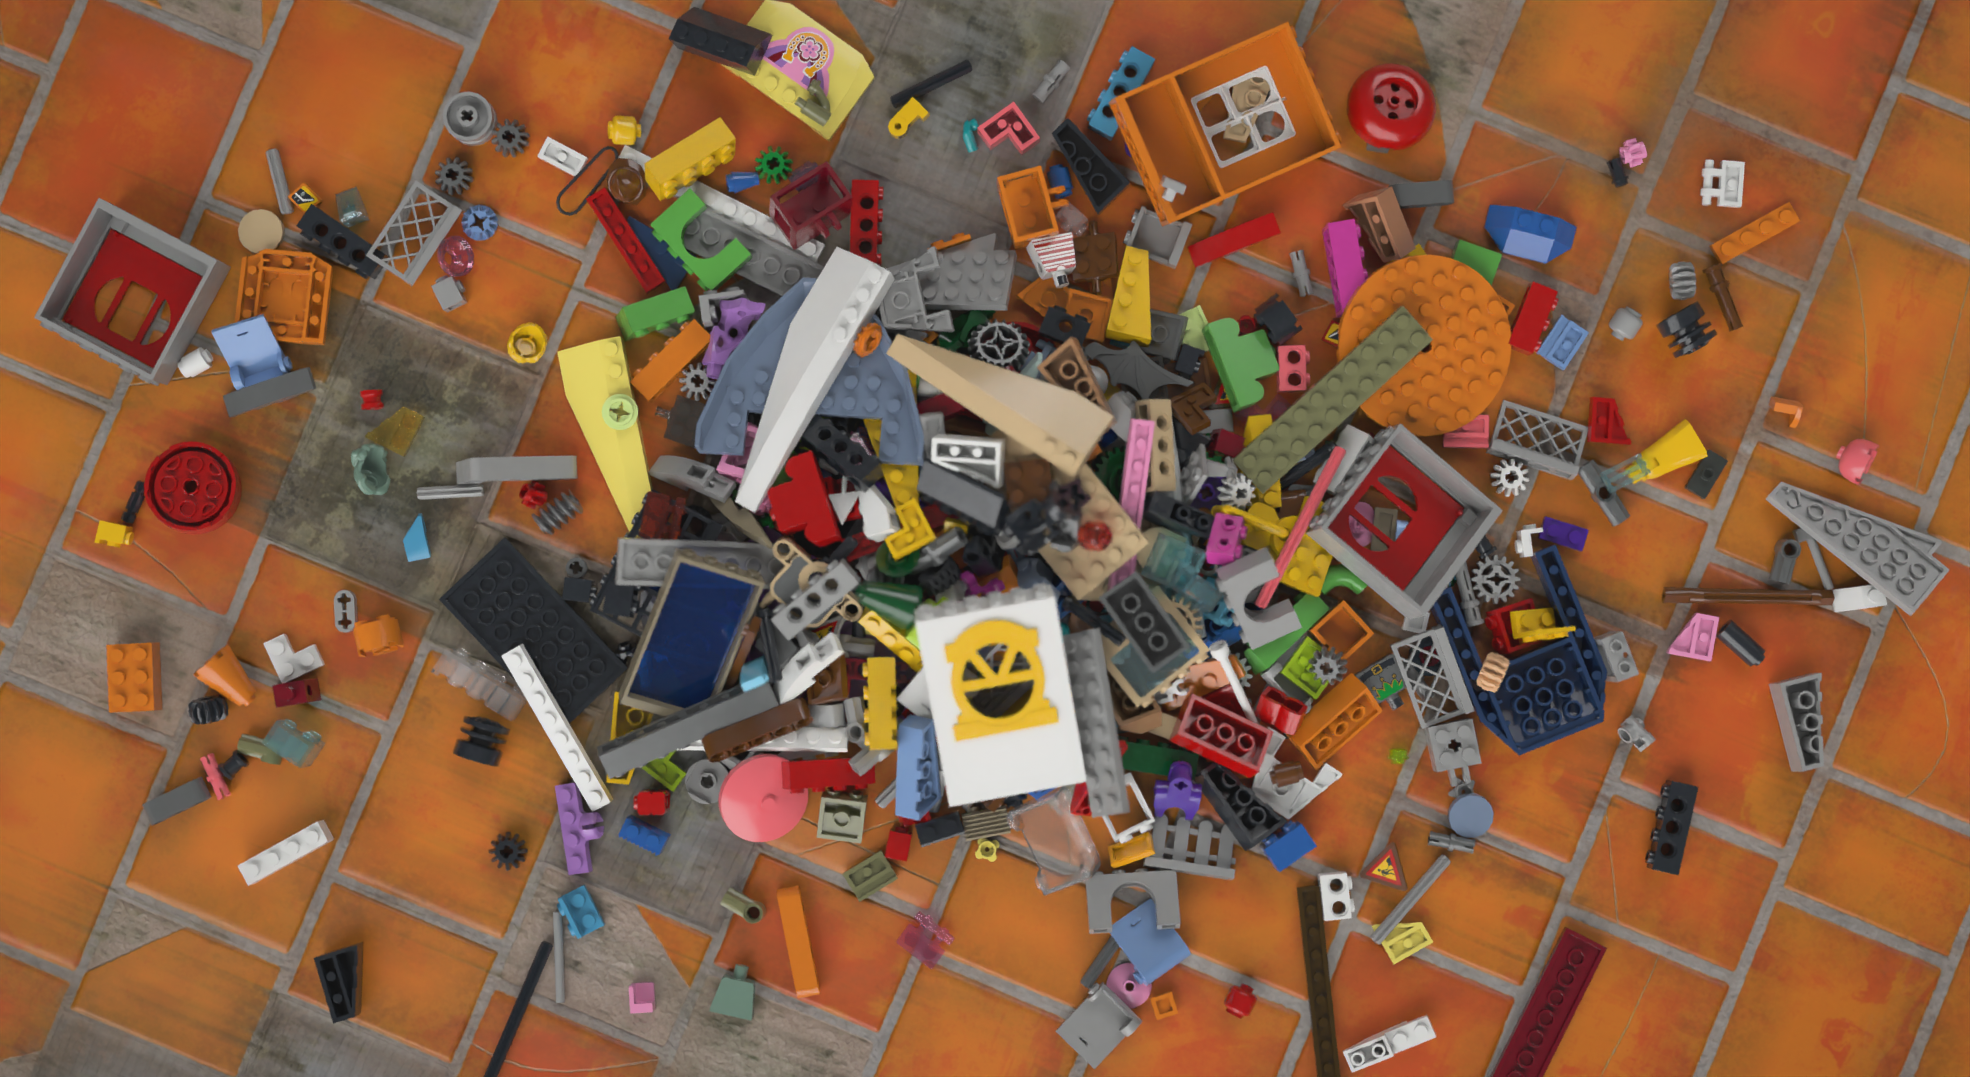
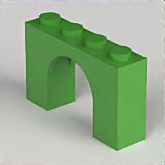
M689 188L650 224L654 228L651 233L659 242L665 240L669 245L667 250L675 259L679 256L685 262L682 264V267L690 275L695 273L700 278L697 283L705 291L709 289L718 290L753 256L737 238L730 242L720 253L711 258L700 259L687 252L684 245L685 231L707 209L704 202Z

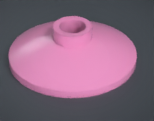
M1358 502L1355 509L1373 524V508L1365 502ZM1349 516V526L1353 537L1361 546L1368 545L1371 542L1372 533L1352 516Z
M1123 963L1116 966L1110 972L1106 986L1129 1008H1135L1142 1005L1148 999L1152 984L1150 983L1146 986L1142 983L1140 985L1133 976L1135 972L1134 965L1132 963ZM1129 982L1134 985V988L1130 991L1125 989V985Z

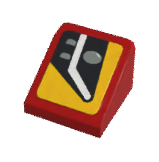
M1331 320L1321 340L1338 349L1339 334L1337 333L1339 323Z

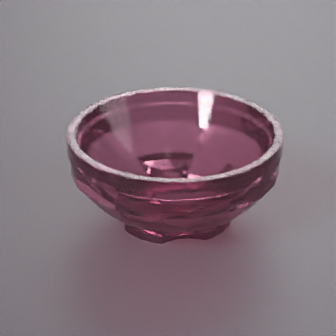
M450 236L439 244L437 259L445 273L453 277H460L472 270L474 254L470 244L464 238ZM446 252L449 253L452 258V262L450 265L445 261Z

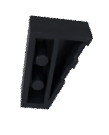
M363 942L315 957V965L333 1024L361 1014Z

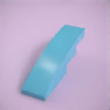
M765 655L743 664L741 668V686L744 692L760 686L769 680Z

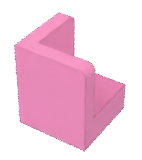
M653 982L631 983L629 985L630 1014L653 1012L656 1009Z

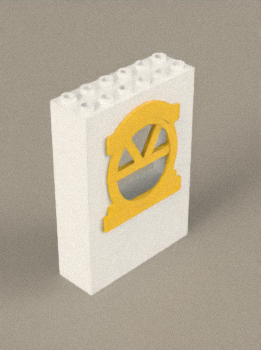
M1040 583L1033 585V588L1025 590L1022 587L1011 589L1008 593L991 592L987 594V597L969 596L964 598V601L955 602L954 600H947L938 606L925 604L914 610L950 807L1086 782L1056 601L1051 585ZM992 643L1008 645L998 675L976 653L977 649ZM1016 652H1022L1032 668L1009 673ZM967 660H971L985 677L962 681V673ZM1034 679V688L1030 700L1022 710L1010 716L999 718L984 716L969 704L964 695L966 691Z

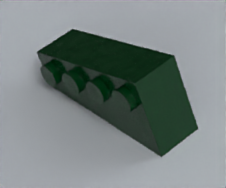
M1117 735L1118 740L1125 741L1128 747L1121 757L1123 769L1168 776L1171 764L1177 761H1185L1191 764V780H1195L1199 754L1182 746H1179V749L1171 748V744L1158 742L1157 746L1150 745V740L1138 738L1136 742L1128 741L1129 737Z

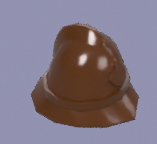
M618 158L609 167L606 177L609 191L615 199L625 204L637 205L645 197L648 186L645 180V172L641 165L632 159Z

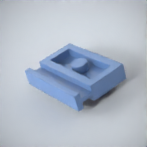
M1560 315L1536 353L1543 356L1544 359L1559 369L1565 370L1589 332L1573 321L1568 320L1565 316Z

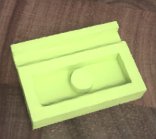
M1198 305L1179 314L1188 317L1182 346L1186 344L1205 352L1209 351L1202 333V329L1208 324V321L1201 306Z

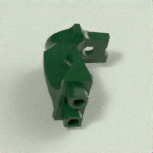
M970 310L952 320L954 331L941 332L937 337L936 347L955 353L962 348H969L968 342L972 332L976 331L979 324L985 327V321L990 322L996 311Z

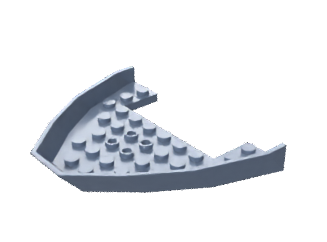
M802 278L760 317L728 357L697 422L695 447L699 453L744 456L748 414L763 413L790 324L818 278ZM874 314L870 323H877L882 328V337L878 347L865 357L857 355L854 350L851 352L814 416L818 414L821 417L882 420L879 459L882 464L923 466L924 434L908 371L904 365L886 354L892 341L881 321Z

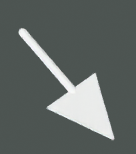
M844 476L842 479V492L828 495L842 525L860 491L846 492L847 479Z

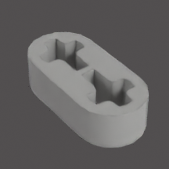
M341 590L334 597L335 626L339 631L345 633L352 632L355 628L354 623L358 622L356 595L349 590ZM344 594L351 598V601L346 604L347 610H345V604L340 602V598H344ZM346 612L347 619L352 621V623L347 626V629L345 625H341V621L345 620Z

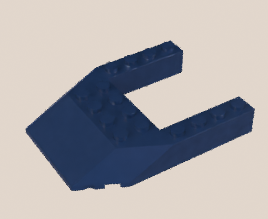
M1550 545L1535 551L1533 556L1530 557L1550 606L1553 608L1559 628L1575 626L1576 631L1568 632V637L1560 638L1508 659L1509 666L1498 690L1495 692L1484 690L1476 683L1483 664L1452 588L1446 587L1431 607L1437 625L1440 624L1445 629L1470 700L1480 722L1518 755L1604 722L1603 708L1606 695L1605 681L1607 679V669L1556 545Z

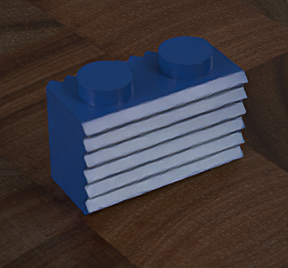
M633 815L627 816L618 834L619 838L623 837V840L627 839V842L631 841V843L651 851L652 854L655 853L656 856L663 852L671 834Z

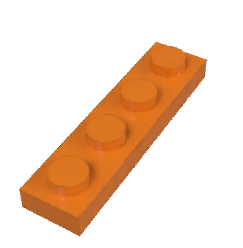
M1788 202L1709 247L1718 263L1724 264L1800 222L1792 205Z

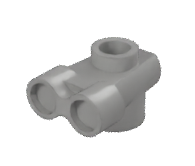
M1632 715L1621 723V727L1618 729L1619 737L1626 743L1633 741L1634 746L1640 752L1656 740L1650 732L1648 733L1645 730L1644 722L1639 718H1634Z

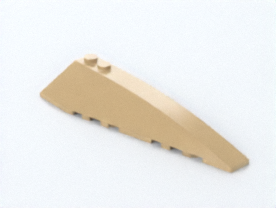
M897 334L886 353L981 418L1072 476H1077L1114 418L1113 415L1077 392Z

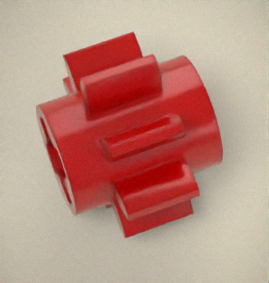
M534 480L530 484L525 483L519 492L520 499H523L521 504L534 510L536 505L543 506L548 496L547 491L544 490L546 486Z

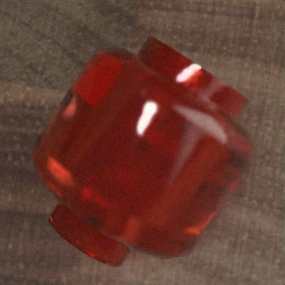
M1086 521L1079 528L1077 539L1083 549L1102 552L1109 547L1113 535L1107 523Z

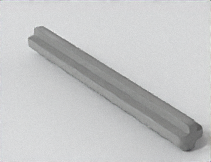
M1443 854L1440 855L1374 931L1371 939L1379 945L1449 866L1451 861Z

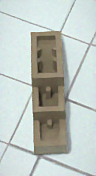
M709 497L724 517L741 533L769 549L773 548L774 545L749 509L744 507L740 510L730 497H728L725 503Z

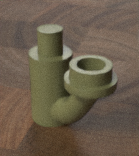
M813 79L807 91L812 96L814 93L816 94L820 106L809 98L805 101L801 97H798L794 104L801 108V113L824 126L831 116L830 105L820 87L821 81Z

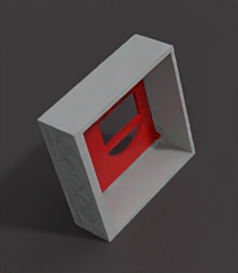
M98 198L34 318L41 321L40 326L60 334L59 336L68 341L79 344L81 348L89 352L98 354L100 358L110 363L119 365V368L138 375V378L156 386L159 383L168 385L178 367L177 363L184 356L231 267L121 208ZM117 278H124L105 316L99 322L95 312L98 293L108 282ZM136 282L157 293L158 296L135 339L131 341L110 330L108 326L131 283ZM166 300L171 314L166 332L157 341L142 345L144 337L163 302Z
M1402 424L1390 425L1385 430L1381 429L1375 435L1374 444L1371 447L1368 446L1362 452V460L1359 464L1355 463L1348 471L1350 476L1346 481H1341L1334 490L1336 494L1332 499L1329 498L1321 507L1323 511L1319 516L1316 515L1308 525L1310 528L1306 534L1407 619H1413L1427 614L1503 510ZM1391 476L1405 482L1414 494L1416 511L1412 510L1380 483L1378 478ZM1370 486H1373L1410 517L1409 523L1395 541H1392L1355 509V506ZM1349 516H1352L1388 549L1372 551L1361 546L1351 533Z

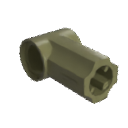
M242 734L238 741L237 753L260 758L261 761L281 765L286 742Z
M729 887L720 905L740 915L749 923H757L766 915V907L763 903L749 898L732 887ZM752 906L759 909L760 915L758 918H753L750 915L749 910Z

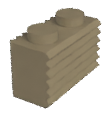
M1006 805L997 808L995 812L988 808L979 810L978 806L965 808L966 813L961 814L966 841L1011 833Z

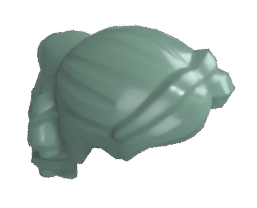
M374 443L363 444L361 448L351 452V463L354 467L353 475L358 487L364 494L383 495L388 491L390 477L386 471V462L388 461L386 456L388 452L383 446Z

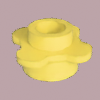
M986 838L978 839L979 846L975 852L976 858L988 859L990 862L997 859L996 850L1000 846L997 840H986Z

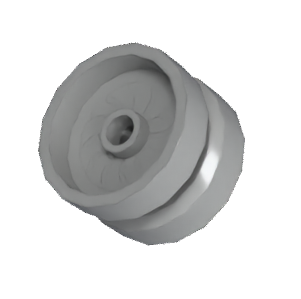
M468 91L456 94L447 102L443 112L444 125L448 132L465 145H482L492 138V131L497 129V113L492 105L478 93Z

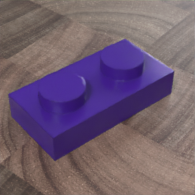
M1545 516L1541 525L1543 532L1539 533L1538 538L1582 551L1589 530Z

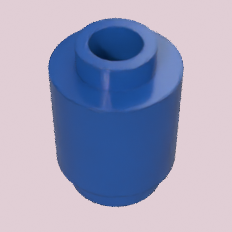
M1062 164L1050 167V171L1046 173L1050 189L1059 186H1065L1066 189L1065 192L1055 195V199L1072 195L1073 184L1068 167H1063Z

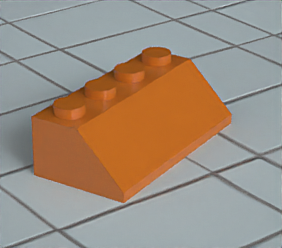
M1350 673L1305 714L1302 725L1295 735H1286L1311 766L1317 770L1383 710L1368 687L1353 673Z

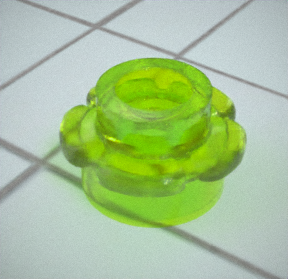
M1389 749V756L1387 758L1391 759L1392 764H1405V760L1409 759L1407 749Z

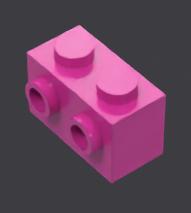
M1216 513L1206 549L1208 563L1225 566L1241 558V541L1245 540L1247 536V526H1244L1242 516Z

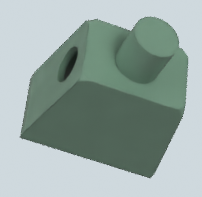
M735 964L733 976L724 974L710 1006V1012L746 1020L753 1019L755 981L746 979L748 966Z

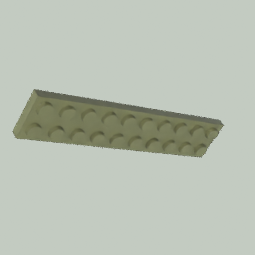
M1401 305L1233 459L1234 463L1250 480L1252 479V483L1264 494L1433 339L1405 307Z

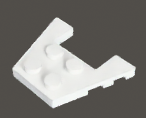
M1267 726V729L1273 731V735L1260 771L1254 776L1251 790L1255 792V795L1261 801L1269 804L1273 810L1290 819L1343 774L1327 763H1324L1313 782L1304 777V779L1299 780V783L1278 788L1277 784H1272L1269 771H1273L1272 766L1281 764L1280 761L1274 758V755L1286 737Z

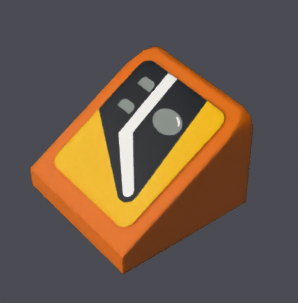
M305 182L288 196L304 214L311 204L317 207L323 201Z

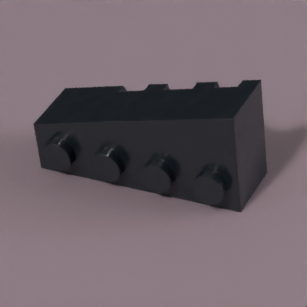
M1069 118L1052 132L1053 137L1095 211L1100 215L1131 183Z

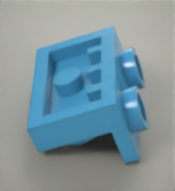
M585 884L558 898V910L562 916L566 915L569 921L567 927L571 935H576L577 939L605 925Z

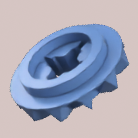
M479 204L470 207L463 214L461 223L463 231L468 237L473 240L483 241L489 239L496 232L498 219L492 209ZM475 215L480 219L485 218L483 222L484 230L479 226H473L476 223Z

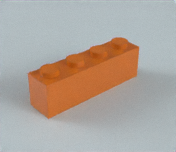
M695 319L692 322L690 320L686 321L680 327L681 332L676 337L671 336L663 344L665 348L660 353L657 351L653 353L647 360L649 363L643 369L641 367L638 368L631 375L633 379L630 383L649 402L652 403L683 370H686L708 348L710 334Z

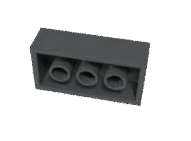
M1137 571L1099 597L1152 674L1190 648L1185 638Z

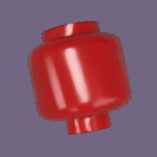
M1241 983L1240 986H1231L1224 1000V1005L1227 1007L1226 1011L1240 1019L1243 1016H1249L1257 1002L1256 995L1252 993L1254 989L1244 983Z

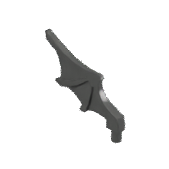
M1131 341V344L1123 350H1112L1097 342L1083 348L1086 358L1091 360L1095 358L1105 366L1113 387H1116V384L1128 385L1141 396L1142 400H1148L1154 390L1164 385L1179 384L1188 387L1194 383L1157 365L1141 350L1135 341Z

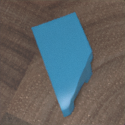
M422 513L418 514L403 539L408 562L431 557Z

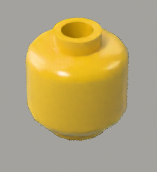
M614 116L612 121L608 122V139H612V142L616 145H633L636 142V138L641 137V124H637L633 116Z

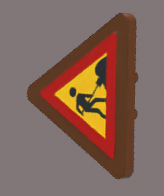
M1391 842L1360 872V877L1406 891L1408 886L1396 843Z

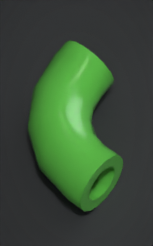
M1343 564L1329 566L1320 593L1325 596L1333 588L1343 586L1358 595L1366 588L1367 584Z

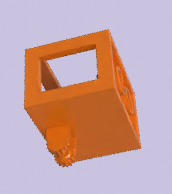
M1041 165L997 177V189L1014 250L1027 247L1031 240L1058 235L1059 229L1053 210L1068 206L1069 200L1062 199L1051 203L1049 196L1065 192V186L1047 189Z

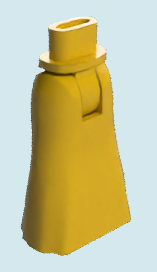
M1684 419L1659 440L1642 451L1636 460L1632 461V465L1624 470L1630 481L1635 484L1640 480L1644 482L1647 479L1657 478L1675 469L1699 461L1708 455L1693 427Z

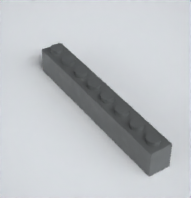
M769 681L744 692L740 684L597 746L598 755L610 779L621 777L631 769L644 767L648 762L657 758H664L670 752L677 749H685L691 743L702 740L703 737L710 733L778 706V702Z

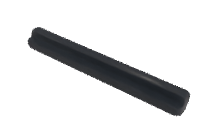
M969 60L960 62L891 96L890 101L894 108H898L906 104L912 97L916 99L972 72V65Z

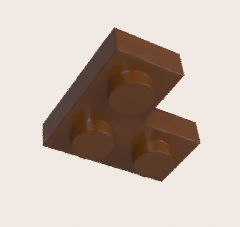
M1203 382L1171 398L1172 413L1188 432L1194 435L1211 426V419L1202 409L1216 403L1217 396Z

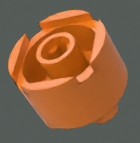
M381 615L376 617V621L368 623L367 620L354 623L353 633L359 657H367L366 652H372L373 656L396 651L398 650L397 646L404 647L399 622L395 617Z

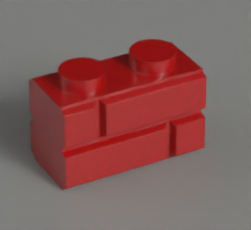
M645 789L640 791L637 796H634V810H637L639 815L666 814L670 810L669 789Z

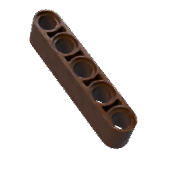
M798 698L703 737L701 742L709 762L716 763L806 727L813 722V716L806 700Z

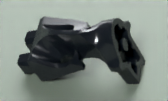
M1079 478L1065 485H1061L1057 480H1054L1049 486L1050 493L1044 500L1039 502L1034 498L1004 519L1006 525L1003 528V532L1009 538L1016 536L1020 542L1016 545V550L1021 556L1035 553L1062 532V529L1055 525L1056 522L1070 519L1074 521L1083 517L1082 507L1091 500V497L1083 491ZM1027 511L1031 512V518L1027 516ZM1046 528L1050 530L1049 535H1046Z

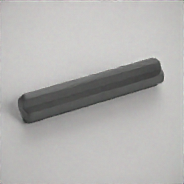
M1112 936L1081 979V984L1086 988L1090 989L1119 948V945Z

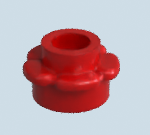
M1243 315L1237 320L1240 336L1256 331L1257 321L1249 315Z

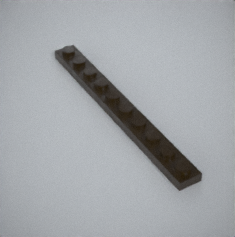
M1320 886L1296 887L1317 1077H1340Z

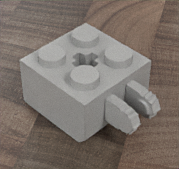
M1464 718L1424 728L1433 771L1441 772L1447 770L1450 785L1453 787L1457 786V777L1454 769L1461 768L1463 781L1465 784L1470 783L1471 778L1468 766L1482 763L1473 719ZM1452 739L1454 742H1457L1455 750L1448 748V744L1451 743Z

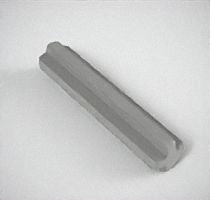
M270 149L266 151V157L280 212L283 215L290 214L294 209L292 201L288 198L290 193L280 154L277 149Z
M482 484L417 488V498L420 500L478 497L484 495V486Z

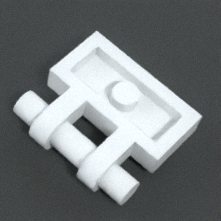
M1705 160V167L1702 169V176L1704 177L1703 188L1700 191L1702 205L1709 206L1711 205V197H1718L1717 206L1742 207L1745 162L1722 160L1720 162V169H1715L1714 160ZM1713 177H1719L1718 189L1712 188Z

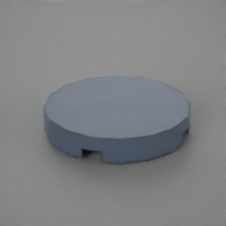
M1477 793L1458 796L1452 801L1448 809V820L1451 828L1458 835L1465 838H1475L1483 835L1493 822L1494 813L1491 804Z

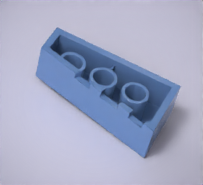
M909 715L898 727L895 815L920 820L941 799L934 719Z

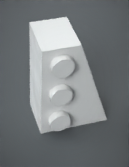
M937 434L932 438L931 461L957 472L965 473L976 480H982L999 489L1004 484L1006 439Z

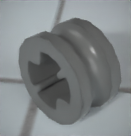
M580 558L570 559L566 565L567 574L573 578L583 577L587 572L586 562ZM575 562H579V566L583 567L582 572L578 571L579 574L577 575L571 569L572 564L576 565Z

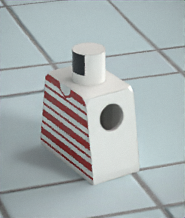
M1072 232L1031 240L1026 249L1040 278L1043 280L1053 278L1056 288L1068 286L1069 282L1066 275L1072 273L1076 268Z

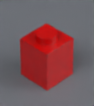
M895 826V830L890 829L885 858L907 862L912 833L908 832V828Z

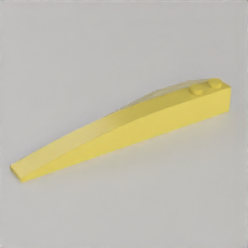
M618 336L557 351L566 397L630 532L633 524H631L633 517L637 512L640 513L643 507L642 500L647 492H651L653 487L648 473L649 467L639 415L634 425L626 430H615L609 427L602 417L603 404L612 395L625 394L636 403L633 385L630 383L632 379L624 339ZM623 402L619 409H611V411L618 415V422L622 415H629L627 411L623 410ZM654 500L649 512L658 516ZM646 516L639 531L653 538L660 524L658 521Z

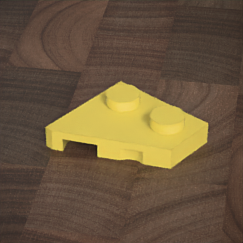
M1422 922L1398 923L1381 944L1394 965L1433 943ZM1375 924L1371 927L1375 931L1381 924Z

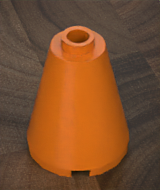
M228 644L206 661L202 668L200 667L193 674L195 678L238 706L242 704L248 706L256 698L254 696L256 689Z

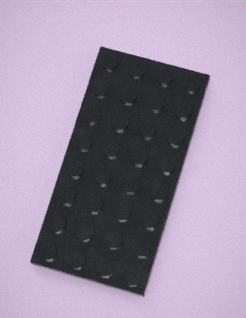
M505 537L439 599L513 679L514 677L503 660L502 655L523 644L569 724L629 668Z

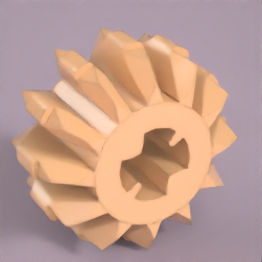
M1489 653L1477 677V685L1487 691H1497L1509 666V660L1498 653Z

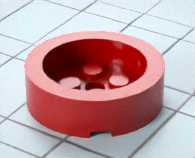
M194 441L174 444L159 456L157 455L150 464L144 481L145 499L153 514L165 525L185 534H205L223 526L236 512L242 493L241 478L233 462L216 448ZM189 481H195L198 486L192 493H188L185 489Z

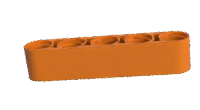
M797 885L777 889V899L797 997L799 999L818 995L821 993L800 887Z

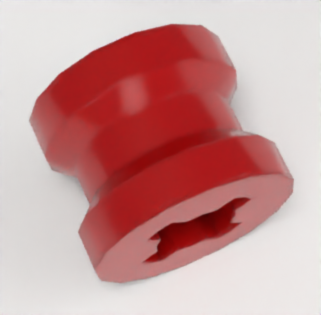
M383 390L360 391V396L363 398L361 410L383 409L384 403L381 402Z

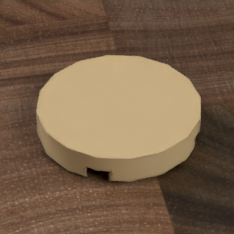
M263 209L253 210L246 214L238 228L239 240L243 246L256 254L264 249L275 250L283 242L285 234L283 223L278 216Z

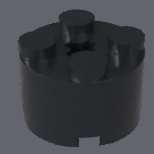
M1277 293L1255 308L1256 313L1253 317L1261 327L1263 325L1269 330L1267 336L1274 345L1276 343L1282 345L1303 330L1301 325L1299 327L1295 326L1298 320L1283 300L1280 302L1276 300L1279 297Z

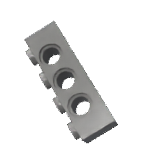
M836 559L825 568L827 572L822 576L819 574L815 575L808 581L809 586L806 589L802 590L799 588L790 596L792 599L786 605L782 602L773 610L774 615L771 621L788 641L860 583L861 579L844 559H841L839 562ZM833 578L838 582V586L836 588H829L826 580ZM810 593H817L821 600L814 603L809 600L808 595ZM799 607L803 615L800 617L794 616L791 613V608Z

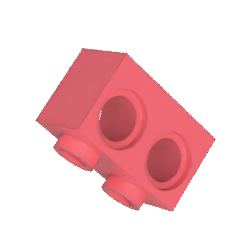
M1305 345L1278 346L1276 348V360L1279 365V370L1277 371V393L1305 392L1306 387H1310V373H1306V364H1309L1310 361L1309 351H1305ZM1288 353H1296L1299 357L1298 363H1290L1287 358ZM1294 374L1298 376L1299 384L1297 386L1289 384V375Z

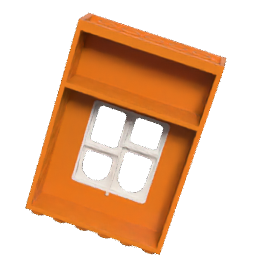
M1288 22L1126 92L1108 102L1162 227L1341 148V136L1337 130L1334 131L1331 124L1333 121L1332 115L1328 109L1325 110L1322 103L1324 101L1323 94L1319 88L1316 89L1313 82L1315 80L1314 73L1310 67H1307L1304 60L1306 59L1305 52L1301 46H1298L1295 39L1297 38V33ZM1253 77L1265 79L1270 87V95L1264 104L1247 110L1253 112L1242 116L1245 112L1240 113L1237 111L1229 92L1230 87ZM1216 93L1220 94L1229 113V118L1211 127H1207L1197 108V102ZM1268 111L1277 112L1284 119V131L1277 138L1264 142L1255 123L1252 127L1250 121L1254 113L1260 115ZM1241 119H1243L1244 123L1247 126L1249 125L1251 129L1249 135L1253 142V148L1228 160L1221 161L1212 143V136L1226 130V126L1229 124L1233 127L1242 123ZM1163 175L1186 185L1184 193L1176 192L1172 202L1162 198L1166 188L1160 184Z

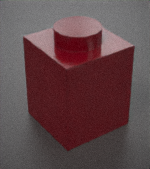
M1222 428L1214 429L1211 434V438L1214 440L1207 447L1206 451L1223 458L1230 456L1231 459V457L1234 458L1245 448V438Z

